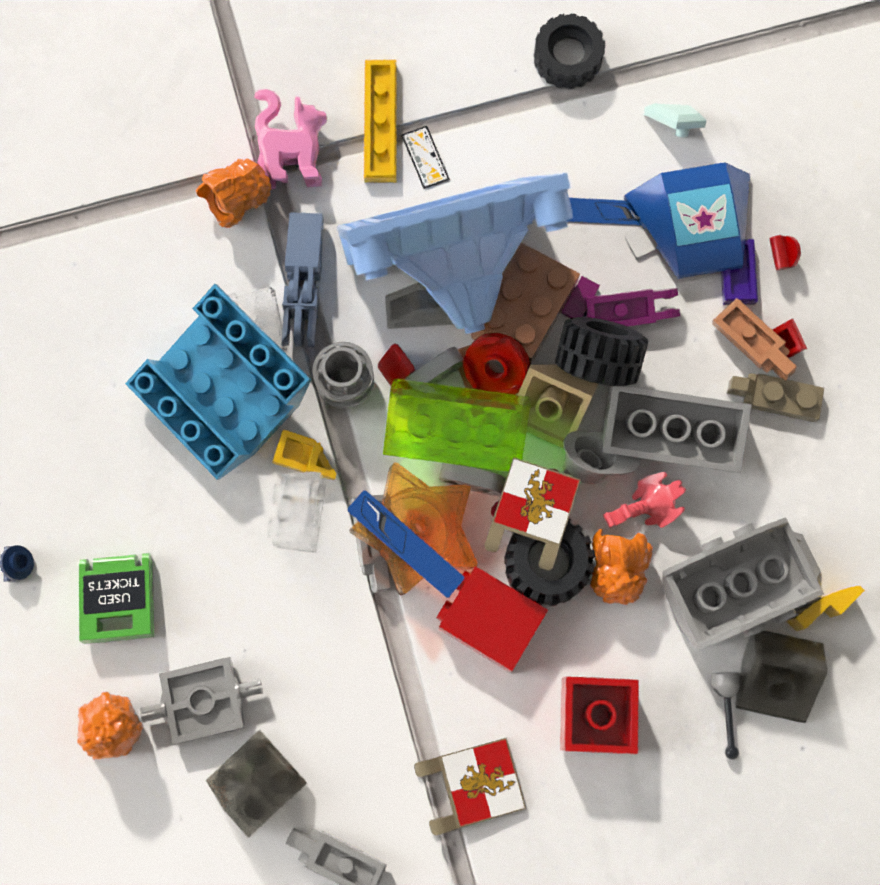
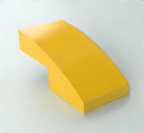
M859 585L825 595L804 606L796 612V616L788 619L786 622L796 632L807 629L823 611L830 618L841 615L865 590Z

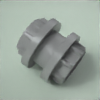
M336 342L321 350L314 361L312 373L317 391L321 398L329 405L344 409L352 408L363 403L371 394L374 387L373 365L369 355L360 346L350 342ZM343 368L352 369L357 372L352 380L345 383L331 380L332 375Z

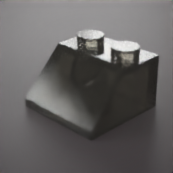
M765 630L750 636L743 654L740 690L737 693L735 702L736 708L806 723L828 673L824 644Z

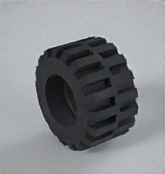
M590 317L571 318L564 322L555 363L568 374L589 382L608 386L633 385L639 380L649 341L638 331L619 323Z
M570 518L568 519L560 544L568 556L569 567L565 575L557 580L540 578L532 571L529 565V552L535 544L541 541L513 533L504 556L505 574L511 581L510 586L540 605L556 606L559 603L571 600L587 585L590 575L594 571L595 564H593V559L595 558L594 549L591 550L590 548L592 541L589 535H583L581 532L583 528L579 524L574 526L570 523Z

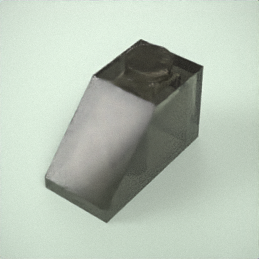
M419 282L385 296L387 329L453 325L447 314L426 291V287Z

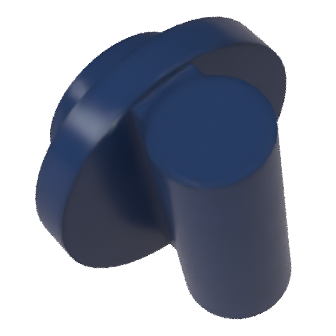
M24 546L4 547L0 557V568L4 574L3 582H18V580L27 578L33 571V556Z

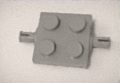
M231 657L160 673L161 703L141 707L140 714L155 711V713L141 716V720L145 723L164 717L170 729L172 745L245 728L241 709L243 698L263 694L262 687L248 690L252 687L261 686L262 683L259 678L258 680L239 684L234 675Z

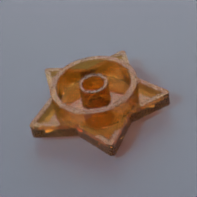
M393 463L388 470L382 505L455 569H473L478 565L461 527L471 487L468 485L428 486L399 463ZM359 521L349 529L352 535L378 550L387 561L399 595L406 594L423 579L420 574ZM416 523L421 527L422 532L416 528Z

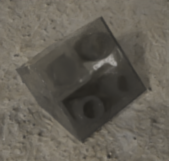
M258 730L205 780L223 810L248 838L255 835L308 784L261 730Z

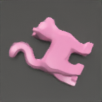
M268 89L257 91L254 96L255 99L268 102V107L256 117L255 129L258 135L260 150L257 163L263 168L265 175L270 178L272 189H276V180L288 183V174L283 169V165L299 164L300 172L307 187H321L322 177L315 167L320 151L318 133L322 126L327 123L326 112L317 110L314 105L302 104L301 98L296 97L294 120L298 130L271 129L268 123L280 111V97L274 91Z

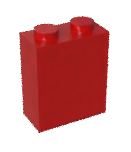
M475 566L471 573L466 570L463 572L464 580L456 589L460 592L454 602L451 603L446 600L436 618L441 621L438 629L511 673L548 612V609Z

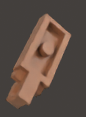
M736 298L712 320V325L759 369L762 368L766 373L773 370L785 381L795 373L797 366L786 357L790 352L785 346L786 342L739 299Z

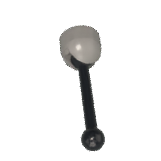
M740 672L711 673L714 692L724 698L728 744L725 749V756L730 760H734L739 756V750L735 746L731 698L740 690Z

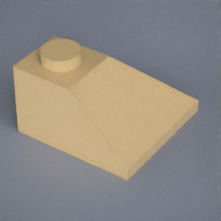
M531 365L506 422L564 448L563 441L566 435L577 431L598 384L572 376L557 365Z

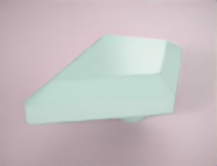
M654 103L646 106L644 109V115L676 129L675 135L678 137H687L691 128H705L706 126L705 118L690 105Z

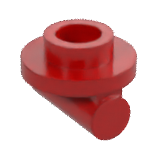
M782 235L770 237L769 241L776 271L796 266L801 256V247L797 239L793 236Z

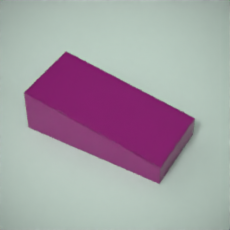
M581 276L561 314L570 319L583 317L586 312L585 297L595 296L600 285Z

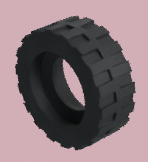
M563 13L555 18L548 19L547 23L540 27L539 34L537 33L533 57L535 68L537 67L538 74L546 80L545 82L550 85H556L557 88L574 89V87L585 86L600 71L605 53L603 33L597 28L595 22H591L588 20V17L583 15L578 16L576 13L568 15ZM563 38L576 39L584 47V57L576 64H563L554 56L553 48L555 44Z

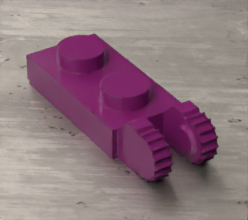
M678 288L654 291L653 289L585 297L586 314L590 318L603 319L627 327L656 323V320L679 317L680 309L673 307L655 311L654 299H670L678 296Z

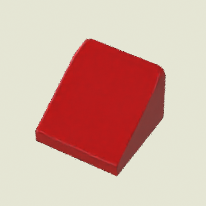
M396 343L390 346L378 363V369L395 391L405 386L404 380L415 371L414 365Z

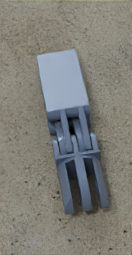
M290 212L285 272H287V280H290L289 286L284 287L282 346L290 345L291 319H294L295 347L303 346L305 320H308V347H315L316 321L319 317V287H315V281H321L324 217L320 213Z

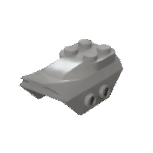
M786 517L757 529L754 528L752 523L733 531L735 538L727 542H723L721 537L701 545L704 552L663 571L662 581L666 598L681 630L699 650L741 632L744 633L746 638L766 629L763 624L764 622L775 618L777 624L797 615L795 608L824 594L817 581L821 570L803 534L794 532Z

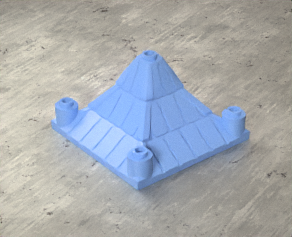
M567 172L526 176L336 227L347 265L354 264L357 275L364 274L366 280L382 277L388 274L386 268L394 264L426 287V291L447 314L457 329H464L466 334L484 330V323L491 320L503 278L502 272L528 231L527 225L532 224V221L536 218L537 227L545 226L546 232L568 227L567 220L573 218L567 192L571 187Z

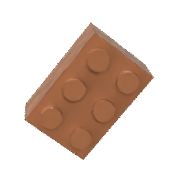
M521 242L502 274L503 278L491 320L484 323V330L471 333V338L475 340L486 333L497 332L511 336L523 346L529 356L530 365H532L574 291L580 273Z

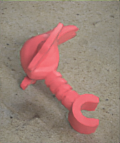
M666 472L649 475L638 481V489L632 495L633 500L641 498L640 501L628 506L623 504L617 510L603 514V517L608 527L612 528L630 518L648 514L652 517L645 520L646 525L657 524L661 528L675 521L685 511V507L675 508L676 499L685 493L686 488L682 486L681 480H676L669 485L662 484V480L667 477Z

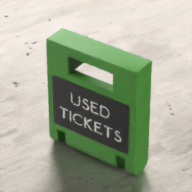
M136 554L94 558L93 570L91 571L88 559L79 560V641L83 644L154 637L153 564L151 554H142L141 566H138V556ZM132 616L133 628L103 631V623L99 619Z

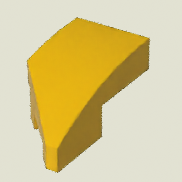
M284 429L281 431L272 459L273 464L330 480H335L337 475L334 468L332 469L320 442L317 443L315 439Z

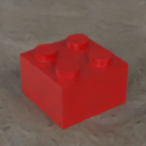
M563 677L561 680L560 751L638 754L639 679Z

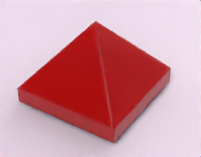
M790 319L773 329L786 342L785 346L790 351L786 356L790 359L808 349L794 319Z

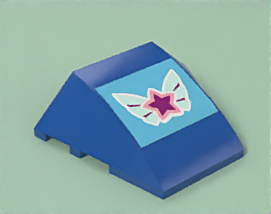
M726 162L663 172L624 195V200L636 211L640 217L641 225L644 229H648L657 243V249L677 279L743 267L750 183L749 173Z

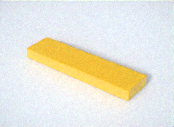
M365 60L364 183H396L397 60Z

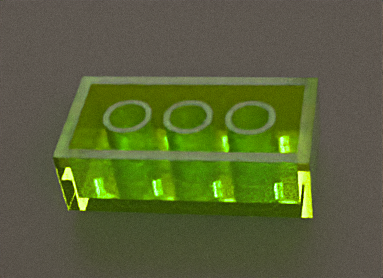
M394 378L390 388L383 455L509 472L513 457L523 460L530 413V397Z

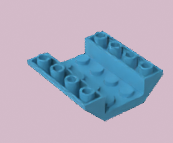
M214 283L192 308L199 315L159 361L146 359L125 384L196 459L219 480L255 455L300 406L312 379L218 284Z

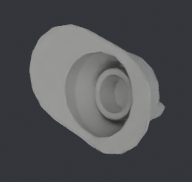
M573 431L567 434L563 441L566 452L563 473L581 479V482L587 484L598 483L608 475L630 474L638 468L641 462V458L602 452L603 432Z

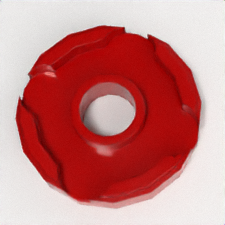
M498 332L486 333L475 339L467 349L463 360L465 377L471 386L479 393L482 391L489 394L488 397L493 399H506L519 393L531 366L529 356L523 346L511 336ZM489 360L499 361L504 367V372L497 373L493 371L489 366Z

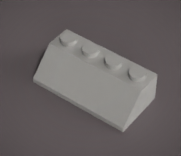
M609 386L604 415L602 452L741 473L752 405L633 386Z

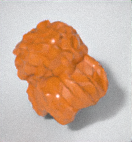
M238 159L231 166L211 170L208 174H204L202 177L203 183L196 189V194L207 201L210 211L216 220L220 222L218 225L230 228L242 220L246 210L251 208L257 209L258 206L267 202L272 186L270 178L265 175V171L259 163H255L250 159Z
M599 529L594 534L592 540L596 566L592 573L590 586L598 597L603 598L605 603L613 604L615 602L623 605L634 603L640 599L639 595L642 594L647 583L644 571L649 568L653 547L647 542L646 536L642 533H637L633 539H626L614 535L602 536L603 529Z
M106 691L79 708L77 743L89 757L92 756L93 759L100 760L112 757L118 758L122 755L126 756L132 750V746L140 739L143 724L139 721L131 700L127 696H116Z

